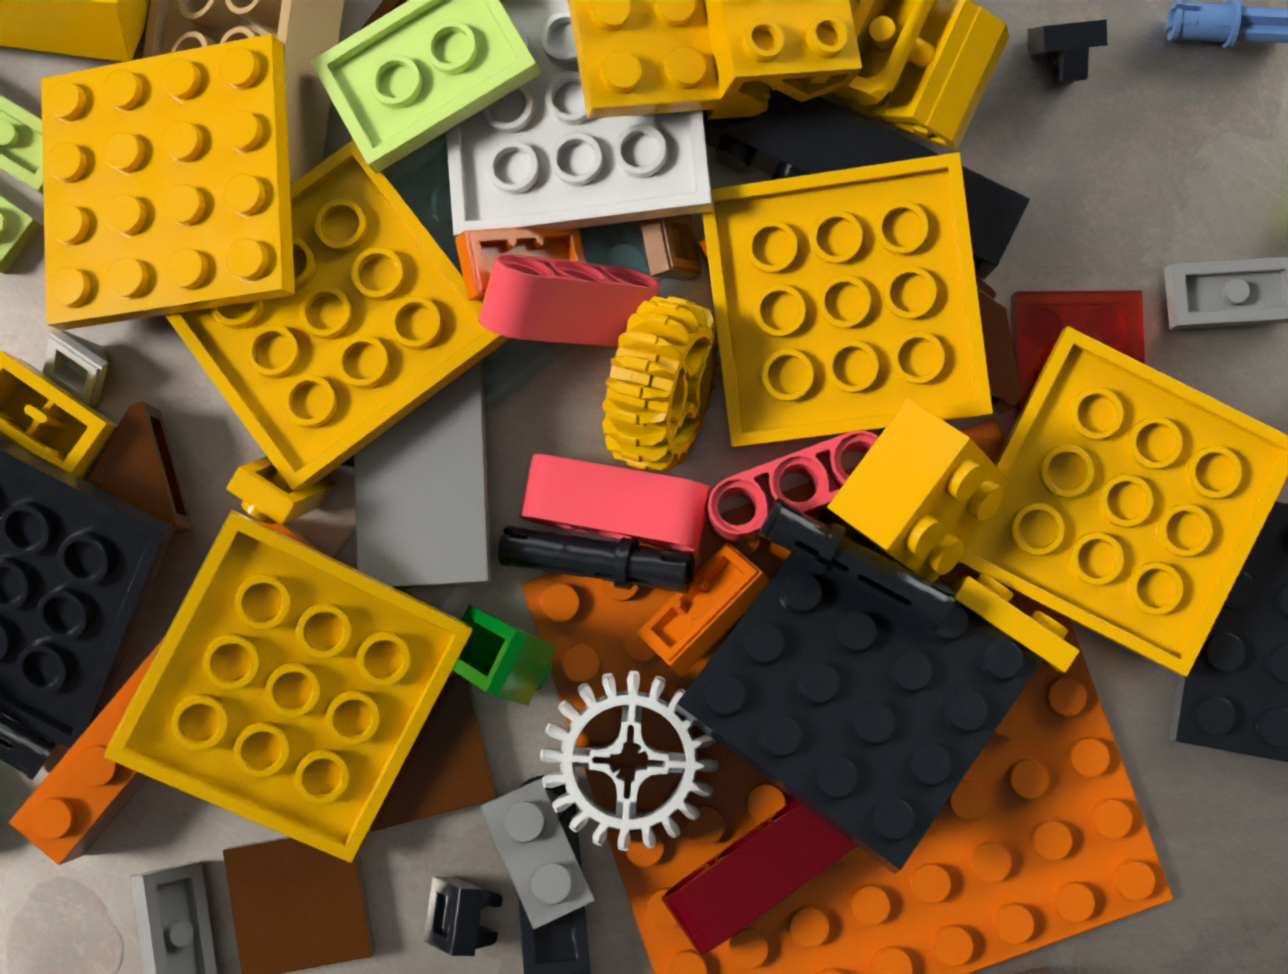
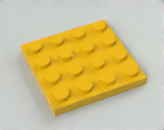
M266 34L41 78L46 325L59 330H68L295 295L283 42L273 34Z
M351 140L290 185L295 295L165 315L292 491L309 489L509 340V337L496 334L480 325L478 318L483 302L481 300L468 301L463 276L381 171L375 174L367 165L354 140Z
M960 152L711 189L713 211L702 212L731 447L844 434L858 430L886 428L907 398L943 421L993 414Z
M1067 326L1062 330L995 462V465L1010 480L1004 488L1003 500L996 512L989 519L980 521L966 539L964 551L958 563L979 574L982 573L991 577L1006 588L1178 675L1187 677L1288 477V435Z
M231 509L108 743L104 758L352 863L473 628L470 624Z

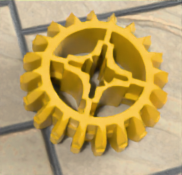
M653 296L649 301L644 300L637 308V312L633 313L627 320V330L618 337L619 346L615 357L610 359L612 367L610 376L605 381L607 393L602 403L603 411L606 412L602 423L603 433L606 434L607 450L612 451L614 459L627 462L628 466L646 471L663 470L670 472L676 465L682 463L687 456V451H690L695 446L696 435L698 431L703 429V419L706 410L710 408L709 400L711 392L715 387L713 383L715 371L719 365L716 359L719 348L718 338L716 337V322L713 320L709 309L698 306L695 302H690L683 298Z

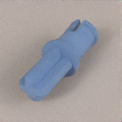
M1173 0L1167 17L1168 41L1218 42L1222 44L1223 48L1227 49L1233 48L1236 41L1288 43V8L1241 6L1240 0H1228L1227 3Z

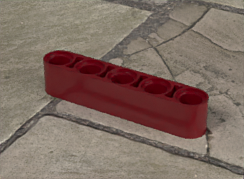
M794 799L676 883L662 896L661 900L698 954L702 955L724 943L855 849L857 845Z

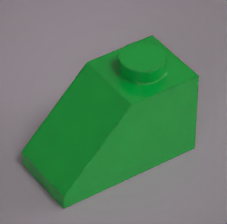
M469 604L461 620L470 624L473 631L452 670L493 696L529 706L534 693L544 686L552 668L551 657L557 646Z

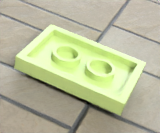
M409 0L310 61L367 165L375 174L542 74L499 0Z

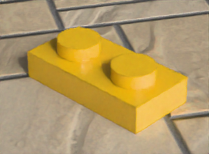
M266 456L239 466L226 489L243 500L241 503L242 508L254 518L269 524L279 523L284 525L325 505L337 483L325 476L307 490L292 491Z
M980 573L976 580L970 576L958 577L950 587L956 593L955 601L963 605L1004 634L1043 658L1040 665L1049 671L1066 673L1080 650L1063 640L1069 632L1063 625L1037 610H1034L1029 617L1009 603L1014 594L991 577Z

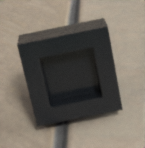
M1107 19L1027 29L1029 54L1047 52L1051 83L1087 80L1089 47L1108 45Z
M433 876L424 942L450 956H475L476 949L493 945L497 941L498 932L479 926L481 909L484 907H502V896L457 877Z

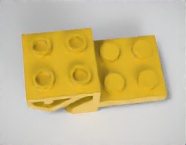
M568 0L587 119L706 110L708 120L750 117L767 111L768 99L771 97L769 86L773 90H778L803 102L849 85L862 69L849 0Z
M849 0L862 69L849 85L830 93L836 95L843 108L859 116L957 152L1009 39L1006 23L971 0Z

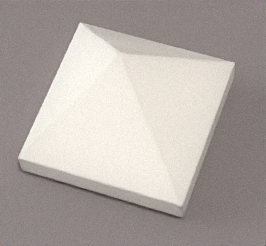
M53 329L49 333L43 373L95 408L100 403L108 366L103 346L67 331Z

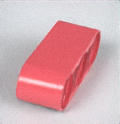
M498 254L494 260L478 322L489 331L514 339L618 347V337L626 332L627 320L633 313L637 312V308L644 300L649 301L653 296L658 295L660 283L645 273L621 266L515 254Z
M863 430L848 432L724 479L710 493L707 509L710 528L717 537L725 542L734 544L760 537L758 536L759 530L778 497L810 517L821 514L849 478V475L841 467V456L852 451L862 452L866 455L878 439V436ZM797 473L804 475L813 484L814 496L805 502L790 501L782 494L779 482L788 474ZM741 496L750 501L754 507L755 516L744 525H731L722 519L718 507L728 497Z
M533 454L519 518L560 529L620 540L623 537L637 539L642 544L698 552L711 487L679 477L552 455Z

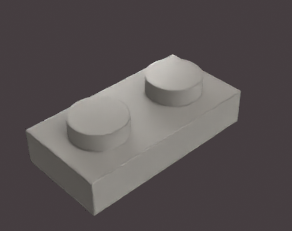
M1288 256L1171 263L1164 268L1169 330L1288 323Z
M541 778L480 806L533 930L595 901L557 814L552 807Z
M202 861L187 862L130 876L143 973L218 974Z

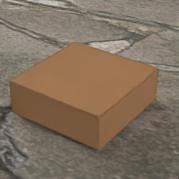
M690 215L639 220L651 276L684 281L702 275V267Z

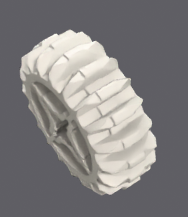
M629 671L627 677L628 690L616 691V682L613 674L606 673L602 675L605 695L596 698L593 689L587 683H583L578 687L580 697L587 704L581 711L567 700H563L559 704L558 709L572 721L568 728L558 723L550 722L547 724L545 733L563 742L561 749L551 747L542 749L540 751V760L547 763H560L561 771L545 775L542 778L544 788H554L564 784L567 790L566 793L558 796L553 801L552 807L555 812H562L573 803L580 809L573 816L569 824V828L573 832L577 833L583 829L590 818L598 823L592 838V842L598 846H601L606 840L609 827L619 830L617 843L618 849L621 851L629 850L631 844L630 830L642 829L645 847L648 849L656 846V836L652 826L662 822L667 834L671 838H676L681 832L678 823L672 815L678 809L693 821L700 816L698 808L687 800L690 792L701 797H710L712 795V786L705 781L696 779L697 771H716L718 769V761L711 757H698L697 749L709 747L716 740L705 732L693 736L690 728L695 725L675 711L677 702L686 692L684 689H678L670 700L666 702L659 698L665 687V678L661 676H655L649 693L638 691L640 684V674L638 671ZM622 705L621 728L619 735L614 741L602 746H576L581 730L593 717L604 710ZM642 706L661 714L673 725L681 739L683 753L667 752V750L652 748L644 741L641 735ZM632 725L634 726L633 743L640 745L637 750L638 754L646 751L648 760H661L663 762H647V765L636 766L634 776H631L630 792L625 793V776L618 774L620 765L613 768L609 759H596L594 757L610 758L611 754H620L623 750V743L627 742L628 726ZM575 767H588L589 770L605 772L613 779L617 790L616 811L603 807L586 793L579 782ZM668 772L681 773L677 785L666 799L648 810L636 812L638 789L646 778L651 775L667 774Z

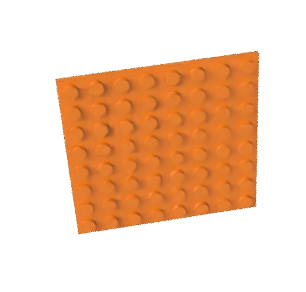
M996 418L959 430L970 437L995 464L1005 444ZM857 466L846 469L844 472L850 476ZM811 482L782 492L784 497L798 503L811 499L815 493ZM749 503L720 513V516L727 523L738 526L751 521L755 516L754 507ZM820 514L813 516L812 518L817 519L820 516ZM708 518L704 521L699 551L692 552L695 562L693 576L727 543L713 533L709 526ZM762 537L743 543H730L758 567L769 580L772 579L791 554V551ZM639 543L640 546H647L655 549L681 551ZM957 563L952 570L944 575H940L937 580L950 589L956 578L970 576L976 580L980 574ZM553 572L520 583L538 636L557 646L551 657V674L560 701L567 700L571 702L579 711L587 705L578 692V687L581 684L587 683L593 689L596 698H599L606 694L602 684V675L612 673L616 682V691L628 690L627 677L631 670L638 671L640 674L638 691L649 693L655 676L658 675L665 678V687L659 698L668 702L678 689L682 688L687 691L740 621L739 619L680 677L637 634L677 592L633 585L630 590L615 588L614 582ZM1010 590L1014 594L1009 602L1011 605L1029 617L1034 610H1037L1056 620L1069 631L1063 640L1080 651L1066 673L1049 671L1042 665L1038 666L900 871L894 874L857 846L724 943L702 955L698 954L661 900L662 896L684 877L794 799L717 741L709 747L697 749L698 757L716 759L718 761V769L712 772L697 771L696 779L711 785L713 792L710 797H701L693 792H690L687 800L695 804L700 811V816L695 821L687 818L679 809L672 815L678 823L681 832L679 836L671 838L667 834L662 822L652 826L656 836V846L648 849L643 843L642 829L630 830L631 844L629 850L621 851L618 849L617 843L619 830L608 827L607 838L654 974H968L1174 900L1070 619ZM622 705L604 710L593 717L581 730L576 746H602L614 741L619 735L621 728ZM642 706L641 735L644 741L652 748L667 750V752L683 753L681 739L673 725L661 714ZM567 718L568 724L570 725L572 721ZM632 725L628 726L627 742L623 743V750L620 754H611L610 758L594 757L596 759H609L613 768L620 765L618 774L625 776V793L630 792L631 776H634L636 766L647 765V762H663L661 760H648L646 751L638 754L637 750L640 745L633 743L634 726ZM697 726L690 728L693 736L703 732ZM583 767L594 800L603 807L616 811L617 790L613 779L605 772L589 770L588 767ZM668 772L667 774L651 775L646 778L638 789L636 812L648 810L666 799L677 785L681 773Z

